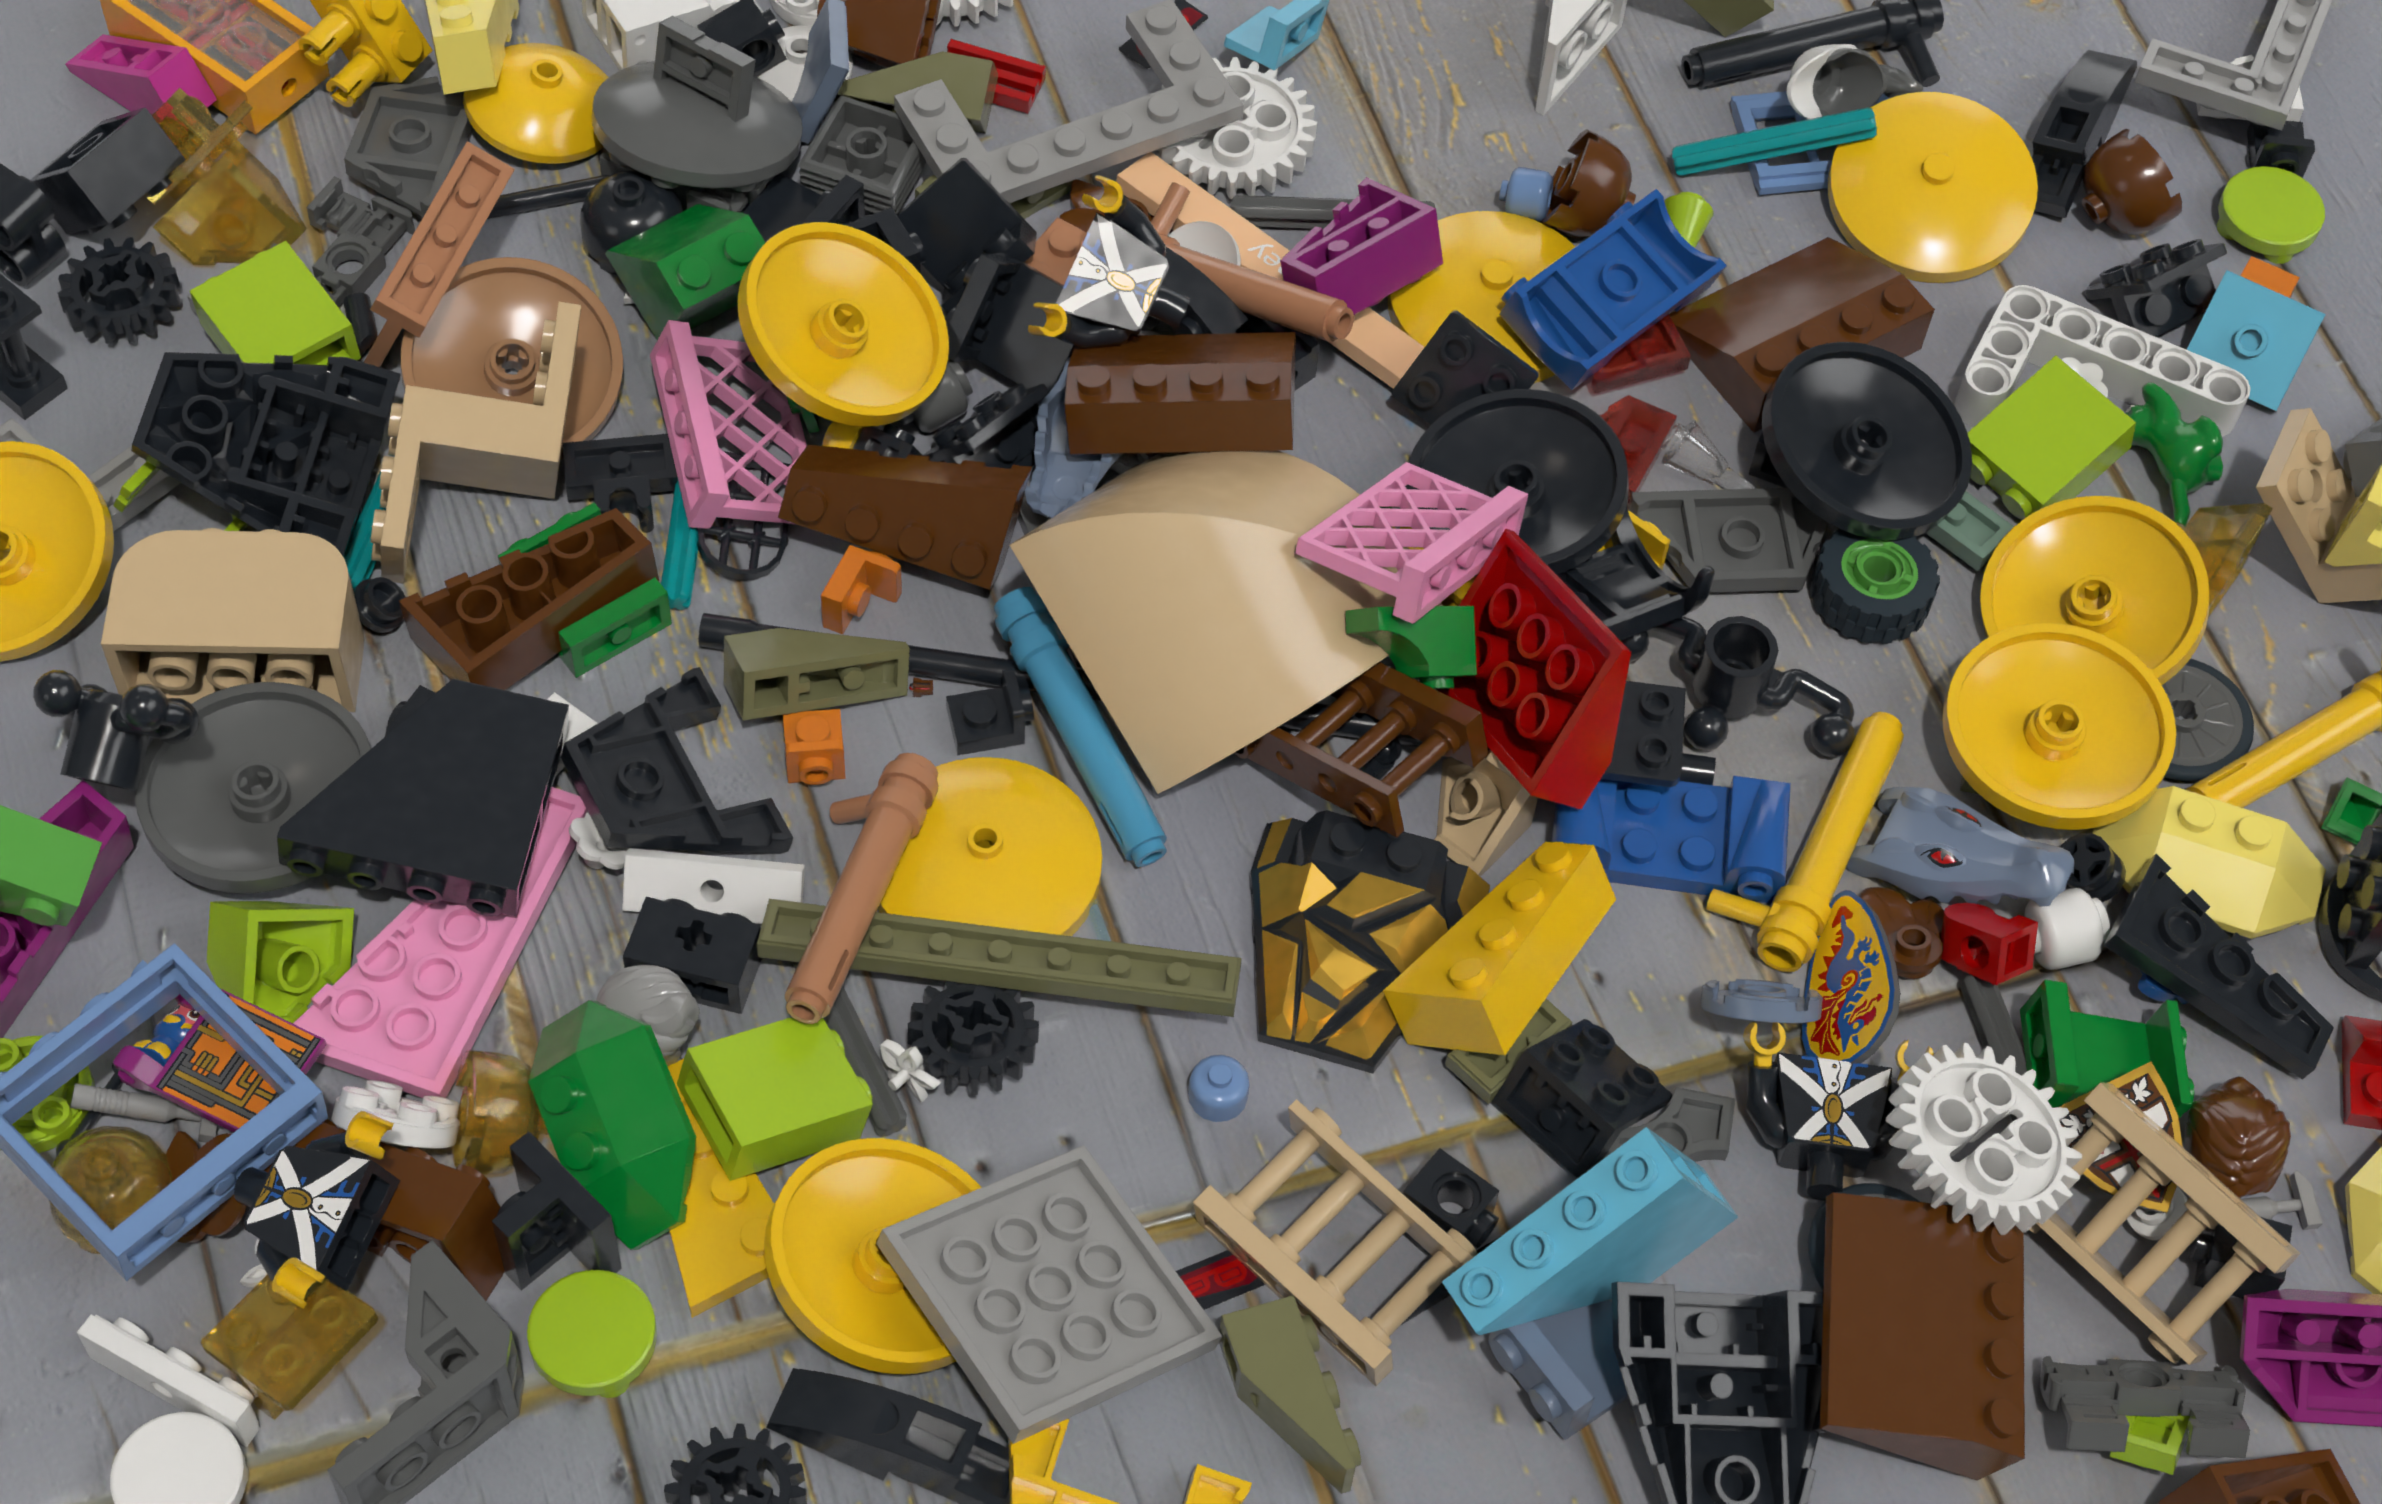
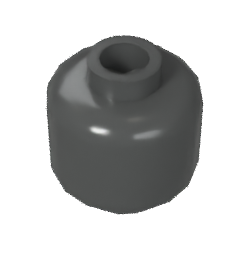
M948 358L946 370L936 389L918 409L899 420L904 426L913 422L921 431L930 433L966 412L968 408L967 396L972 394L973 390L959 363Z

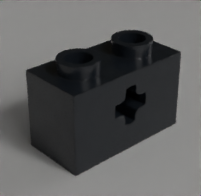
M646 896L623 954L624 968L638 965H655L669 969L679 976L698 1004L742 1014L762 960L761 957H758L757 952L761 925L752 923V921L740 914L723 913L720 915L695 909L691 904L680 899L671 898L663 901Z

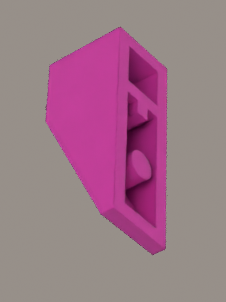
M103 34L65 63L72 74L132 112L146 107L161 127L177 130L190 128L203 118V111L217 100L186 47Z

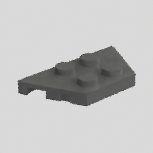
M438 76L417 79L410 84L395 83L373 87L344 157L346 174L424 217L465 146L472 129L464 109V92L444 95Z
M1788 488L1632 492L1629 502L1630 512L1643 521L1654 524L1664 536L1670 539L1666 558L1689 587L1692 586L1698 572L1702 568L1711 566L1714 569L1715 575L1710 592L1802 590L1829 524L1808 509Z

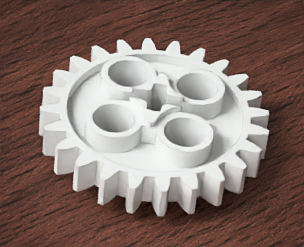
M1237 57L1232 58L1229 67L1223 68L1216 58H1212L1244 105L1242 119L1157 149L1159 150V158L1168 164H1172V167L1183 175L1188 174L1189 179L1197 185L1201 182L1208 184L1207 192L1211 195H1214L1219 187L1226 188L1229 199L1236 195L1238 188H1244L1249 196H1255L1256 186L1259 185L1273 193L1275 192L1276 178L1287 184L1292 183L1293 170L1300 172L1305 170L1306 157H1312L1314 141L1316 139L1317 121H1314L1315 107L1314 105L1306 104V90L1293 92L1295 80L1293 77L1278 81V68L1276 70L1269 69L1266 73L1258 72L1259 63L1253 61L1247 69L1241 68Z
M1963 1043L1955 1053L1947 1045H1943L1933 1056L1927 1052L1912 1065L1897 1081L1899 1087L1889 1097V1101L1896 1108L1886 1117V1122L1899 1129L1889 1140V1144L1897 1148L1906 1149L1907 1155L1898 1163L1899 1168L1916 1169L1920 1176L1912 1185L1914 1190L1924 1189L1929 1186L1935 1192L1932 1197L1931 1206L1936 1209L1944 1202L1953 1206L1952 1218L1954 1222L1958 1223L1967 1213L1973 1215L1974 1225L1978 1232H1982L1992 1222H1994L2000 1235H2006L2015 1225L2024 1233L2037 1222L2040 1224L2045 1223L2071 1198L2073 1194L2069 1189L2080 1179V1175L2072 1167L2082 1159V1154L2068 1147L2079 1136L2078 1131L2062 1127L2060 1123L2069 1113V1110L2062 1107H2051L2048 1100L2055 1092L2052 1087L2038 1091L2033 1086L2036 1078L2035 1070L2031 1069L2022 1076L2016 1073L2014 1056L2010 1055L2002 1064H1999L1995 1061L1992 1047L1987 1046L1976 1057L1968 1043ZM2013 1114L2017 1117L2000 1134L1997 1133L1989 1137L1960 1162H1954L1950 1158L1957 1154L1968 1142H1975L2007 1115Z

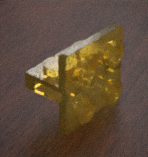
M181 88L174 92L152 116L186 160L172 171L173 174L168 178L172 184L152 197L148 196L147 199L154 206L167 194L176 201L248 129L241 120L253 107L245 100L218 124L211 118L208 108L200 100L193 96H188Z
M266 1275L202 1339L201 1345L207 1354L238 1376L243 1386L254 1396L253 1402L256 1407L275 1420L284 1410L290 1411L294 1409L378 1322L379 1317L372 1307L349 1291L340 1290L326 1280H323L322 1283L316 1281L312 1284L304 1297L307 1305L304 1309H301L272 1290V1281Z

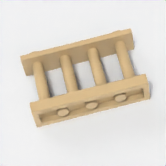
M2100 1082L2084 1100L2096 1113L2090 1118L2093 1126L2072 1147L2082 1154V1159L2072 1169L2081 1176L2112 1141L2119 1144L2124 1138L2143 1154L2137 1160L2140 1167L2079 1234L2057 1213L2053 1214L2043 1224L2037 1222L2029 1230L2037 1234L2040 1229H2043L2153 1332L2148 1337L2149 1342L2168 1360L2177 1364L2182 1358L2188 1365L2198 1363L2207 1355V1352L2192 1337L2255 1270L2262 1273L2266 1267L2274 1273L2284 1272L2301 1253L2113 1084ZM2172 1180L2190 1196L2184 1203L2187 1211L2138 1264L2124 1276L2098 1250L2159 1184L2166 1186ZM2218 1224H2221L2238 1240L2232 1246L2236 1253L2173 1320L2170 1319L2144 1294L2207 1226L2214 1229Z
M1296 1099L1288 1107L1290 1127L1297 1135L1237 1195L1229 1193L1224 1198L1209 1185L1193 1201L1196 1220L1280 1299L1294 1295L1301 1316L1309 1314L1315 1324L1317 1333L1373 1385L1377 1386L1393 1370L1392 1351L1388 1348L1392 1341L1389 1337L1432 1294L1444 1279L1478 1253L1474 1246L1457 1230L1451 1228L1447 1233L1347 1145L1339 1137L1342 1134L1341 1129L1327 1113L1317 1107L1311 1112ZM1317 1151L1342 1175L1281 1236L1273 1234L1268 1238L1253 1224L1256 1220L1254 1212ZM1361 1191L1387 1216L1326 1277L1319 1275L1314 1280L1297 1265L1301 1261L1298 1254ZM1407 1232L1432 1257L1372 1319L1365 1316L1359 1322L1342 1306L1346 1302L1343 1295Z

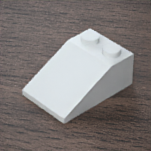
M1627 0L1545 1V5L1549 7L1544 36L1535 112L1544 116L1622 27Z

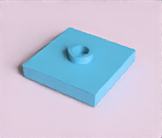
M2226 270L2187 350L2243 374L2251 388L2248 399L2277 411L2326 314Z

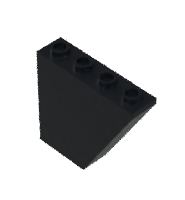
M450 680L280 827L277 835L279 864L286 865L295 873L303 876L317 877L326 874L344 878L362 889L378 890L385 887L407 892L412 898L426 903H438L444 900L466 905L471 911L485 916H498L501 913L516 916L568 733L569 705L462 680Z

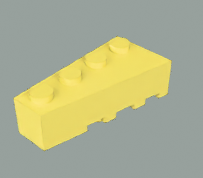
M424 0L444 95L496 87L506 55L504 45L505 42H510L512 36L511 22L512 19H517L520 10L518 0Z

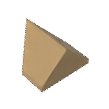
M1491 750L1488 751L1489 755L1474 768L1453 757L1443 759L1437 835L1434 839L1440 841L1448 848L1447 856L1458 864L1469 866L1480 877L1532 825L1538 797L1531 796Z

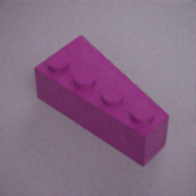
M84 780L39 818L45 822L102 842L80 904L66 927L56 924L53 926L40 925L22 916L0 911V1038H3L134 848L126 815Z

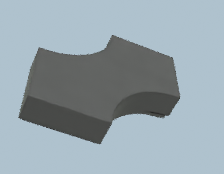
M1676 1087L1669 1106L1660 1116L1641 1126L1628 1127L1623 1130L1604 1158L1647 1127L1694 1162L1702 1160L1725 1161L1729 1152L1736 1098Z

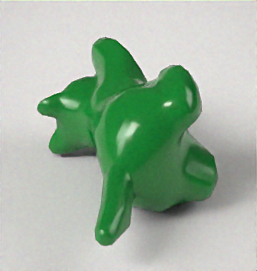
M2148 382L2142 387V396L2145 404L2131 405L2125 413L2136 422L2132 446L2143 447L2154 458L2163 480L2169 486L2174 522L2183 529L2186 527L2191 513L2187 493H2195L2207 482H2216L2222 477L2223 463L2220 454L2222 453L2223 438L2216 423L2208 417L2202 415L2192 423L2184 422L2181 419L2180 410L2170 395L2158 385Z

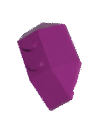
M2281 1289L2244 1295L2240 1359L2289 1419L2294 1422L2382 1427V1294Z

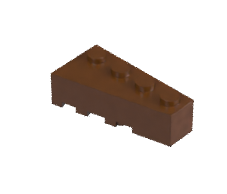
M807 445L790 469L778 518L990 590L1005 563L1032 467L1012 465L1011 469L986 467V462L963 460L961 464L930 461L928 456L908 454L906 458L880 456L877 451Z
M615 508L549 536V544L528 553H521L518 549L500 557V565L472 577H468L467 573L464 572L445 580L446 588L420 598L417 592L398 601L410 638L450 680L457 679L507 690L561 651L559 631L654 577L659 581L652 543Z
M327 1118L293 1147L306 1148L313 1140L343 1133L346 1130L338 1128ZM380 1142L379 1147L385 1150L383 1158L381 1160L371 1156L368 1158L397 1177L400 1182L367 1250L382 1257L387 1248L390 1247L400 1257L411 1263V1255L433 1240L484 1300L487 1301L505 1273L492 1220L497 1217L500 1206L489 1189V1180L470 1166L460 1164L455 1169L438 1163L431 1155L421 1149L407 1147L403 1151ZM272 1164L269 1165V1166H268L266 1169H264L263 1171L269 1172V1170H270Z

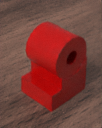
M1975 903L1949 905L1945 908L1941 936L1943 944L1942 960L1993 985L2001 984L2033 969L2038 922L2021 915L2007 919L1997 915L1993 909Z

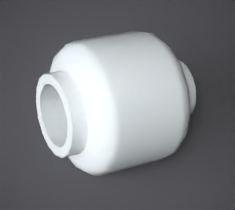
M2070 888L2052 900L2050 906L2039 907L2036 902L2030 899L2025 907L2024 917L2038 922L2034 957L2042 967L2048 970H2057L2091 962L2098 958L2103 944L2110 933V923L2106 909L2098 898H2091L2081 888Z

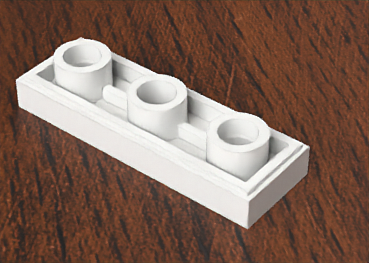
M628 848L624 860L622 910L640 912L646 896L663 901L673 898L683 900L691 904L695 909L720 915L723 913H736L748 918L752 923L762 924L769 899L803 903L805 865ZM715 880L723 886V889L715 890L706 881Z
M91 1314L77 1331L91 1359L184 1412L203 1414L219 1421L230 1430L237 1442L247 1447L260 1430L259 1422L251 1406L254 1396L245 1387L228 1377H222L216 1383L199 1373L202 1370L201 1366L188 1354L175 1347H170L164 1353L147 1343L149 1341L147 1334L132 1322L118 1317L112 1324L98 1315L93 1316Z

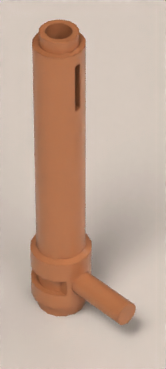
M1175 182L1171 183L1151 221L1167 248L1182 256L1204 273L1243 313L1328 342H1333L1337 339L1342 340L1347 337L1354 323V314L1347 307L1344 300L1182 247L1175 238L1169 237L1168 234L1190 194L1186 187Z
M915 753L899 754L894 761H890L884 767L878 786L872 794L837 801L830 806V817L836 824L840 825L866 819L785 992L786 1010L794 1019L800 1022L814 1024L830 1014L908 841L919 834L926 818L927 809L932 805L939 787L937 782L938 771L931 761Z

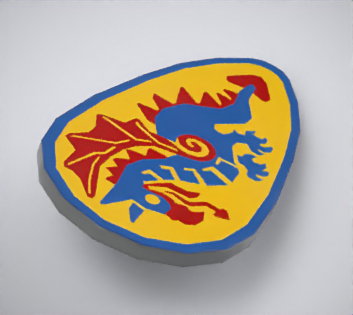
M1844 890L1838 893L1829 905L1831 908L1830 919L1823 933L1817 936L1818 945L1810 959L1804 998L1807 996V990H1816L1823 997L1822 1012L1819 1020L1802 1023V1040L1806 1055L1809 1057L1857 1064L1864 1062L1875 1054L1889 1036L1899 1013L1901 993L1895 960L1878 915L1865 900L1851 890Z

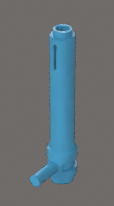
M1022 587L1009 592L996 602L994 612L997 615L995 626L1002 639L1010 641L1012 644L1010 654L1018 669L1022 672H1027L1125 859L1133 860L1137 867H1144L1156 862L1167 852L1164 845L1167 836L1067 652L1069 644L1041 597L1036 594L1032 587Z

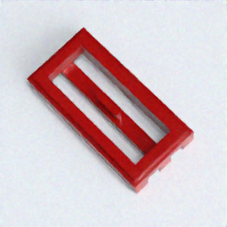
M950 39L947 45V52L993 61L998 72V79L992 103L1029 113L1046 79V66L954 39Z

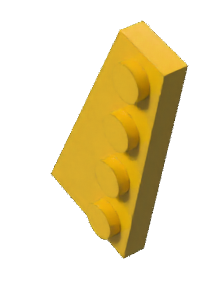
M683 1058L669 1065L668 1069L696 1135L691 1180L684 1204L687 1205L686 1219L683 1224L672 1229L670 1235L691 1317L693 1318L769 1278L765 1262L764 1240L769 1214L774 1202L756 1173L731 1181L728 1179L677 1086V1080L684 1061Z

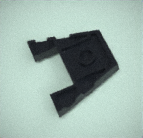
M700 667L682 674L681 681L667 690L660 687L646 695L644 703L625 714L619 711L565 742L560 758L606 847L776 854L788 852L793 836L773 799L767 798L717 810L674 732V729L717 720L721 705Z

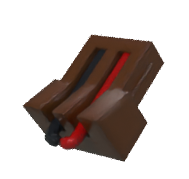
M913 677V683L909 685V689L913 690V697L933 695V680H922L921 678Z

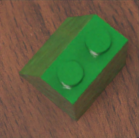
M696 204L607 250L605 254L658 340L668 320L689 322L690 329H693L738 305V292L742 276L753 257L765 244V241L749 214Z

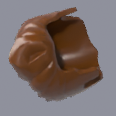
M2239 1076L2231 1078L2216 1089L2206 1092V1094L2192 1103L2188 1114L2183 1146L2187 1152L2239 1198L2246 1195L2267 1193L2275 1185L2285 1164L2291 1140L2290 1121L2286 1119L2283 1111H2279L2277 1104L2270 1099H2266L2264 1094L2249 1081Z

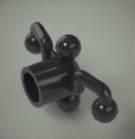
M1682 616L1652 628V630L1683 640L1677 653L1678 662L1684 671L1694 676V693L1703 706L1695 708L1686 717L1684 722V734L1688 743L1695 748L1705 751L1718 748L1726 740L1729 732L1726 717H1743L1754 712L1758 707L1768 710H1779L1788 705L1796 692L1831 712L1821 715L1811 725L1810 741L1814 749L1824 756L1836 757L1843 755L1851 747L1855 738V732L1851 724L1854 717V708L1849 697L1804 670L1790 669L1781 672L1774 669L1779 651L1777 641L1770 629L1759 621L1744 616L1727 617L1717 621L1706 633L1705 628L1699 622ZM1647 631L1620 640L1631 651L1630 662L1641 658L1648 650L1650 643Z
M52 670L44 673L37 680L33 689V698L36 706L44 714L51 717L69 715L73 721L60 775L79 780L138 791L150 737L161 739L169 744H181L193 737L199 726L198 713L190 702L182 698L167 699L160 688L151 684H138L131 687L124 695L107 692L103 687L96 684L80 686L78 680L72 674L63 670Z

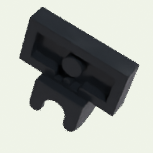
M668 434L562 443L568 500L594 498L601 514L617 508L621 513L635 515L643 532L649 533L654 529L651 493L674 491L675 484L678 482Z

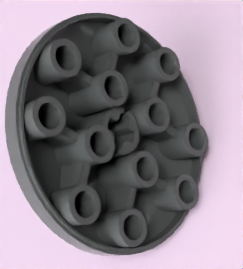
M674 16L659 22L655 61L637 64L610 76L597 89L592 107L594 133L600 143L610 152V159L616 164L629 166L638 172L650 176L653 184L668 189L683 185L698 188H731L740 192L751 191L756 188L758 182L786 171L788 166L793 163L800 150L803 127L799 112L793 103L774 86L754 76L756 59L723 42L719 43L705 36L703 31Z

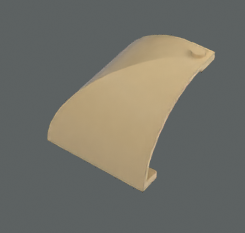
M1280 451L1160 453L1133 466L1010 544L1011 549L1157 794L1190 778L1259 739L1337 691L1388 656L1372 640L1359 635L1346 634L1345 611L1371 607H1394L1396 597L1295 554L1299 537L1360 495L1340 479L1312 463ZM1353 526V528H1374L1373 526ZM1332 546L1335 548H1347L1346 546ZM1364 546V548L1386 549L1381 546ZM1381 567L1393 573L1398 572L1396 567Z

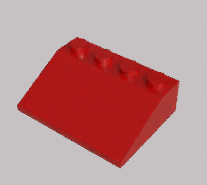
M1505 529L1459 605L1474 606L1477 675L1454 677V688L1437 690L1481 712L1487 747L1531 796L1582 809L1612 762L1631 651L1514 531Z

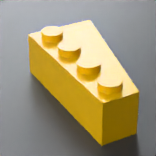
M1544 842L1383 990L1407 1044L1497 1055L1507 1054L1616 901L1615 894L1594 845Z

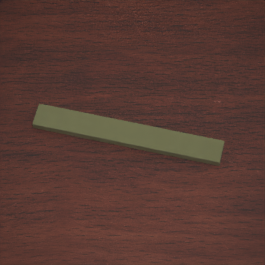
M769 899L757 942L758 957L800 962L826 906ZM876 912L850 969L1234 1017L1242 958Z

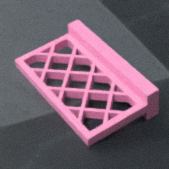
M668 320L650 353V359L689 527L710 529L716 517L794 524L778 518L783 498L775 491L783 484H787L791 467L807 446L799 413L792 414L787 396L770 379L766 382L745 365L747 361L756 362L746 342L692 336L689 322ZM697 356L712 358L724 370L718 376L714 375L698 362ZM733 375L755 393L746 400L724 382ZM712 393L735 411L727 419L708 404L707 397ZM761 399H764L781 413L782 420L778 424L755 407ZM743 417L765 434V436L757 443L734 424ZM720 437H725L744 452L745 455L736 462L718 447L717 440ZM772 441L791 455L793 463L789 467L765 449ZM752 460L776 478L769 486L745 469ZM732 479L735 480L756 498L753 501L731 499L728 483Z
M1406 462L1299 537L1295 554L1396 597L1393 615L1413 624L1480 572L1505 529L1512 530L1519 536L1528 493L1507 486L1492 498ZM1410 485L1420 490L1406 489L1405 486ZM1379 506L1400 507L1401 509L1380 508ZM1417 507H1423V508H1438V510H1433V509H1418ZM1455 508H1465L1468 510H1456ZM1353 526H1373L1374 528H1353ZM1391 527H1411L1412 529H1392ZM1429 527L1449 528L1450 530H1435ZM1332 546H1346L1347 548H1335ZM1364 546H1381L1386 549L1364 548ZM1403 547H1423L1424 549H1403ZM1381 567H1396L1398 572L1393 573Z

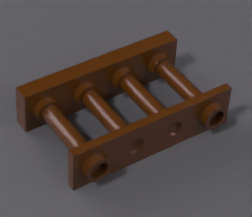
M1381 662L1330 694L1337 700L1297 735L1294 736L1277 727L1233 753L1241 759L1248 758L1355 815L1363 824L1370 827L1376 826L1396 838L1404 832L1398 796L1442 756L1453 757L1474 768L1489 755L1480 711ZM1357 712L1366 713L1380 720L1338 758L1317 748ZM1399 734L1409 735L1423 742L1381 780L1360 770Z

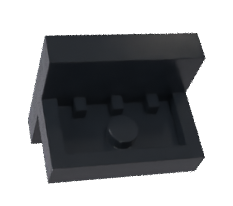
M527 1132L509 1147L520 1192L506 1200L500 1207L497 1217L492 1220L505 1274L522 1291L570 1251L588 1270H605L617 1273L622 1267L611 1214L530 1132Z

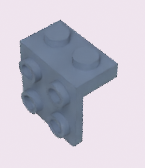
M1610 1300L1490 1333L1488 1344L1499 1364L1506 1371L1514 1375L1528 1393L1536 1411L1544 1420L1554 1426L1564 1440L1629 1398L1613 1349L1612 1303Z

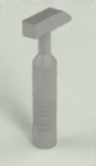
M77 1083L74 1086L70 1108L93 1110L94 1112L98 1111L115 1115L120 1114L121 1116L167 1122L174 1118L200 1121L198 1141L209 1142L215 1137L217 1124L163 1097L135 1092L129 1093L122 1090H107V1088Z
M2297 1170L2289 1176L2295 1199L2274 1201L2267 1196L2241 1199L2256 1214L2271 1220L2277 1213L2298 1211L2303 1230L2318 1229L2323 1224L2312 1183Z

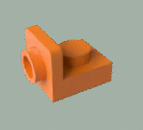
M849 545L821 594L823 627L844 634L853 616L861 617L871 594L894 603L897 602L902 594L901 565L883 553L866 551Z
M840 709L783 714L788 783L804 782L810 785H820L830 780L846 779Z

